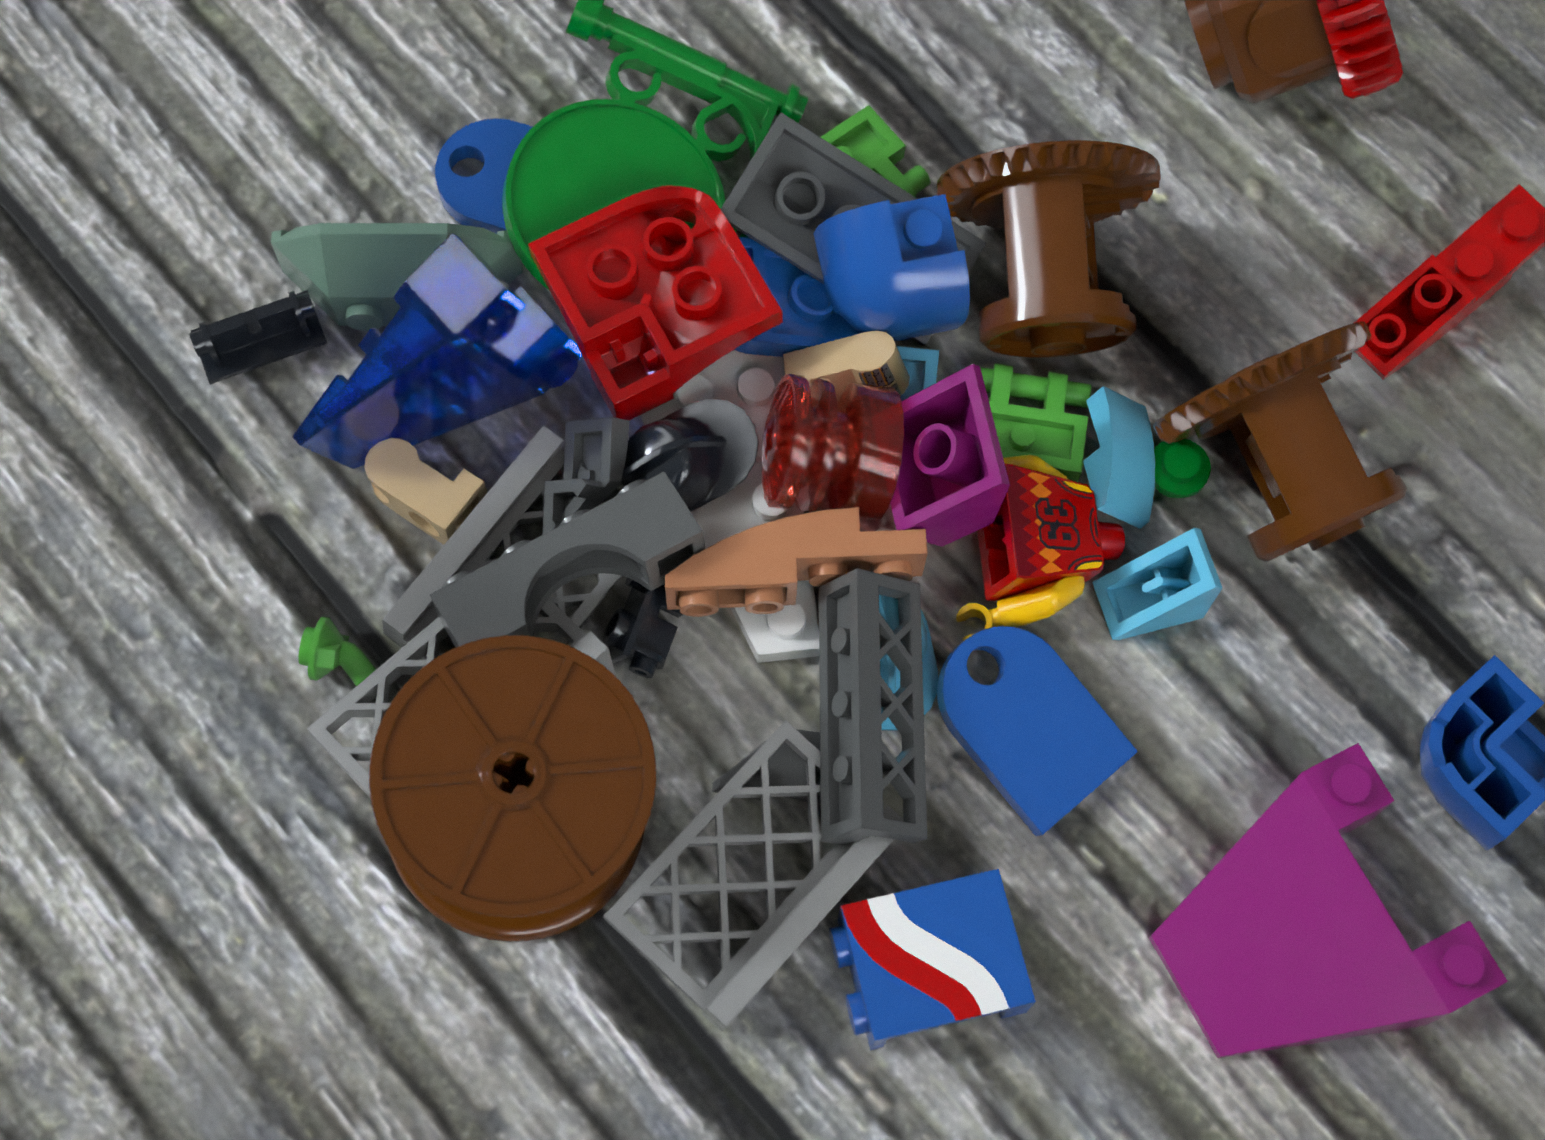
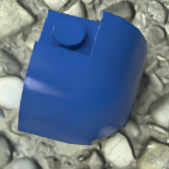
M946 194L890 204V201L886 200L864 205L826 219L814 231L813 235L827 296L835 314H839L855 330L862 333L876 330L882 331L892 336L894 341H900L955 330L965 323L969 315L970 305L969 274L965 251H958Z
M1496 655L1437 708L1424 727L1420 741L1421 777L1436 801L1486 851L1505 840L1545 801V736L1527 720L1544 702Z

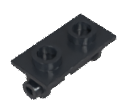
M291 291L288 292L289 297L208 325L204 321L199 323V328L191 330V333H189L197 356L201 359L209 384L211 385L327 344L308 291L297 294Z
M626 577L625 584L632 587L624 609L619 607L610 618L604 632L603 642L609 645L608 648L613 664L627 658L631 660L629 666L631 672L641 677L652 678L656 669H663L678 629L677 626L657 617L661 609L678 618L683 616V614L680 613V609L667 610L665 584L650 591L636 581Z

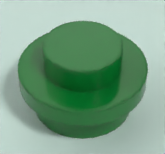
M1183 439L1170 444L1162 441L1154 448V487L1161 494L1170 498H1188L1196 495L1204 488L1210 477L1211 464L1207 453L1200 445L1189 439Z

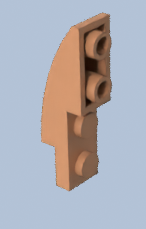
M859 507L821 510L761 524L713 544L666 574L667 610L680 609L681 614L692 617L709 616L717 613L719 608L745 607L747 612L753 614H772L783 610L786 605H796L797 581L809 580L811 585L820 587L856 568L910 581L915 576L923 575L928 554L926 529L860 531Z

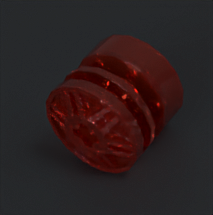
M787 374L783 376L775 390L762 439V484L764 499L768 507L785 510L791 508L795 502L800 512L810 513L818 509L825 493H827L830 510L859 507L860 519H881L888 510L893 498L902 462L904 412L899 393L892 387L854 382L846 386L837 404L835 387L829 379L818 378L810 386L803 375Z

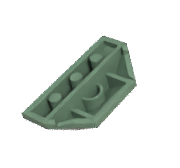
M317 223L296 227L291 231H273L271 234V244L283 273L302 291L307 290L310 298L339 326H349L359 331H374L382 326H410L420 331H435L443 326H461L523 272V263L512 246L508 232L497 231L496 234L481 227L450 223Z

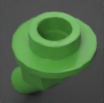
M320 617L315 628H305L300 642L298 660L300 665L308 666V677L310 680L318 681L338 666H341L357 686L376 670L363 651L354 643L349 642V636L342 635L330 617Z

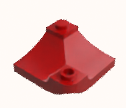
M667 185L648 189L619 200L528 243L531 257L557 303L590 370L593 381L615 418L632 420L674 399L673 393L706 367L740 345L783 323L782 309L726 216L711 196L694 188ZM685 222L694 224V227L690 229Z

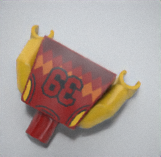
M1035 455L1003 458L1010 487L994 522L977 530L986 600L997 601V607L988 610L981 604L968 603L958 611L956 615L957 622L977 617L985 622L984 629L1002 625L1018 628L1049 618L1083 594L1085 582L1102 572L1104 560H1116L1124 550L1125 533L1122 526L1114 522L1098 521L1093 490L1087 484L1068 480L1067 476ZM969 634L963 637L962 642L970 636H972L973 634Z

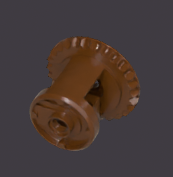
M1065 140L1038 142L997 149L971 157L952 166L939 177L936 185L937 195L946 194L951 217H957L961 222H973L976 226L986 225L994 229L1005 230L1009 297L985 306L978 314L979 339L986 348L992 352L1013 357L1048 358L1073 356L1117 346L1129 339L1136 331V317L1130 312L1129 305L1123 303L1122 293L1098 289L1094 223L1103 221L1113 215H1121L1124 210L1136 209L1140 203L1147 202L1150 199L1153 189L1159 188V181L1161 179L1159 161L1152 154L1129 145L1104 141Z
M1365 321L1337 328L1284 352L1258 361L1235 373L1227 380L1186 401L1153 424V428L1160 440L1169 444L1188 439L1194 435H1197L1199 440L1205 439L1230 429L1275 520L1247 535V539L1257 559L1268 562L1309 543L1312 551L1365 527L1362 520L1363 517L1405 497L1407 487L1400 475H1395L1392 467L1367 477L1321 385L1331 379L1329 373L1342 368L1341 364L1351 360L1352 352L1358 350L1365 345L1366 341L1370 340L1371 333Z

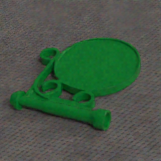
M578 0L565 33L585 42L588 41L589 37L597 41L605 40L609 42L608 49L620 54L613 60L606 75L605 84L607 92L612 99H592L564 106L541 119L521 140L508 167L502 195L505 227L516 254L532 276L549 290L531 257L528 243L628 196L667 185L689 187L702 191L711 196L721 209L726 201L724 190L717 170L711 160L719 162L731 159L737 154L747 138L751 161L769 132L774 116L776 115V120L781 112L799 123L807 105L808 97L799 93L800 87L791 83L787 92L784 93L727 67V63L613 12L614 8L603 4L604 0ZM624 69H634L651 76L652 79L646 90L636 92L629 90L621 83L618 72ZM661 81L711 103V105L702 109L691 128V134L674 120L646 107L657 95ZM728 113L737 121L745 135L742 133L738 134L736 139L729 144L715 143L706 135L704 124ZM685 222L690 229L694 227V224ZM744 234L740 235V237H748Z

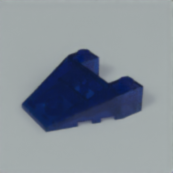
M452 233L404 281L394 295V300L401 308L385 330L381 333L377 328H370L358 346L366 353V356L350 378L347 380L343 375H336L292 437L300 446L351 469H355L365 465V458L369 450L375 444L385 439L400 438L414 446L544 395L550 388H557L563 385L573 376L578 368L577 361L582 357V354L574 337L540 301L521 286L514 292L477 251Z

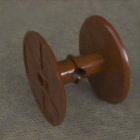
M503 635L472 641L447 651L421 668L405 683L386 710L375 736L369 765V789L375 820L383 840L389 848L395 868L405 886L418 902L444 923L476 937L505 942L531 941L565 932L592 917L616 895L627 880L641 850L656 788V758L650 731L639 706L621 681L601 663L576 648L558 641L524 635Z

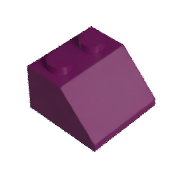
M971 364L870 417L896 530L926 529L927 543L943 547L994 522L1010 487L979 366Z

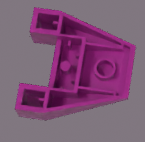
M1359 743L1301 772L1149 937L1217 1058L1425 1026L1508 982L1470 920L1414 951L1410 949L1342 838L1344 834L1374 819L1395 801Z

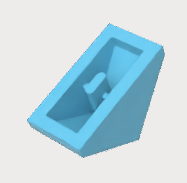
M1193 528L1092 582L1112 640H1122L1202 619L1223 588L1202 531L1198 528Z

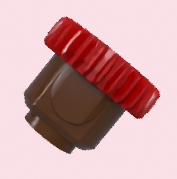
M1184 0L1214 90L1234 83L1239 98L1253 104L1337 74L1344 96L1354 99L1386 89L1388 86L1398 83L1403 75L1400 54L1395 42L1396 38L1384 0Z

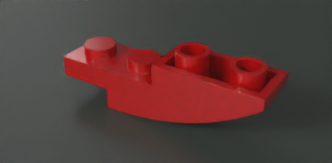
M1520 184L1517 185L1436 257L1432 254L1355 321H1365L1371 337L1370 340L1365 342L1364 346L1354 352L1383 380L1424 352L1508 283L1513 273L1545 246V208Z

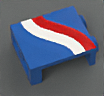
M999 869L841 905L837 918L839 926L829 928L831 946L837 967L849 966L855 988V993L845 995L855 1036L866 1033L870 1050L884 1047L887 1039L999 1013L1001 1019L1027 1013L1036 1002Z

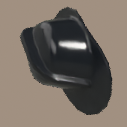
M707 398L688 404L658 421L641 426L629 438L621 483L625 487L636 480H649L665 472L690 512H693L727 494L747 478L756 463L759 446L755 424L744 409L728 400Z

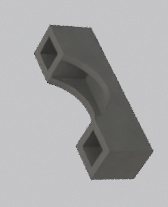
M662 472L649 480L641 479L631 482L621 489L616 497L591 510L584 509L570 514L561 522L559 527L534 540H522L511 545L503 552L500 558L475 571L467 570L452 576L444 583L442 588L431 593L430 596L441 623L455 647L483 638L503 635L534 637L535 624L540 610L548 598L561 586L582 576L607 573L627 577L652 591L665 584L666 574L705 549L703 530L666 473Z

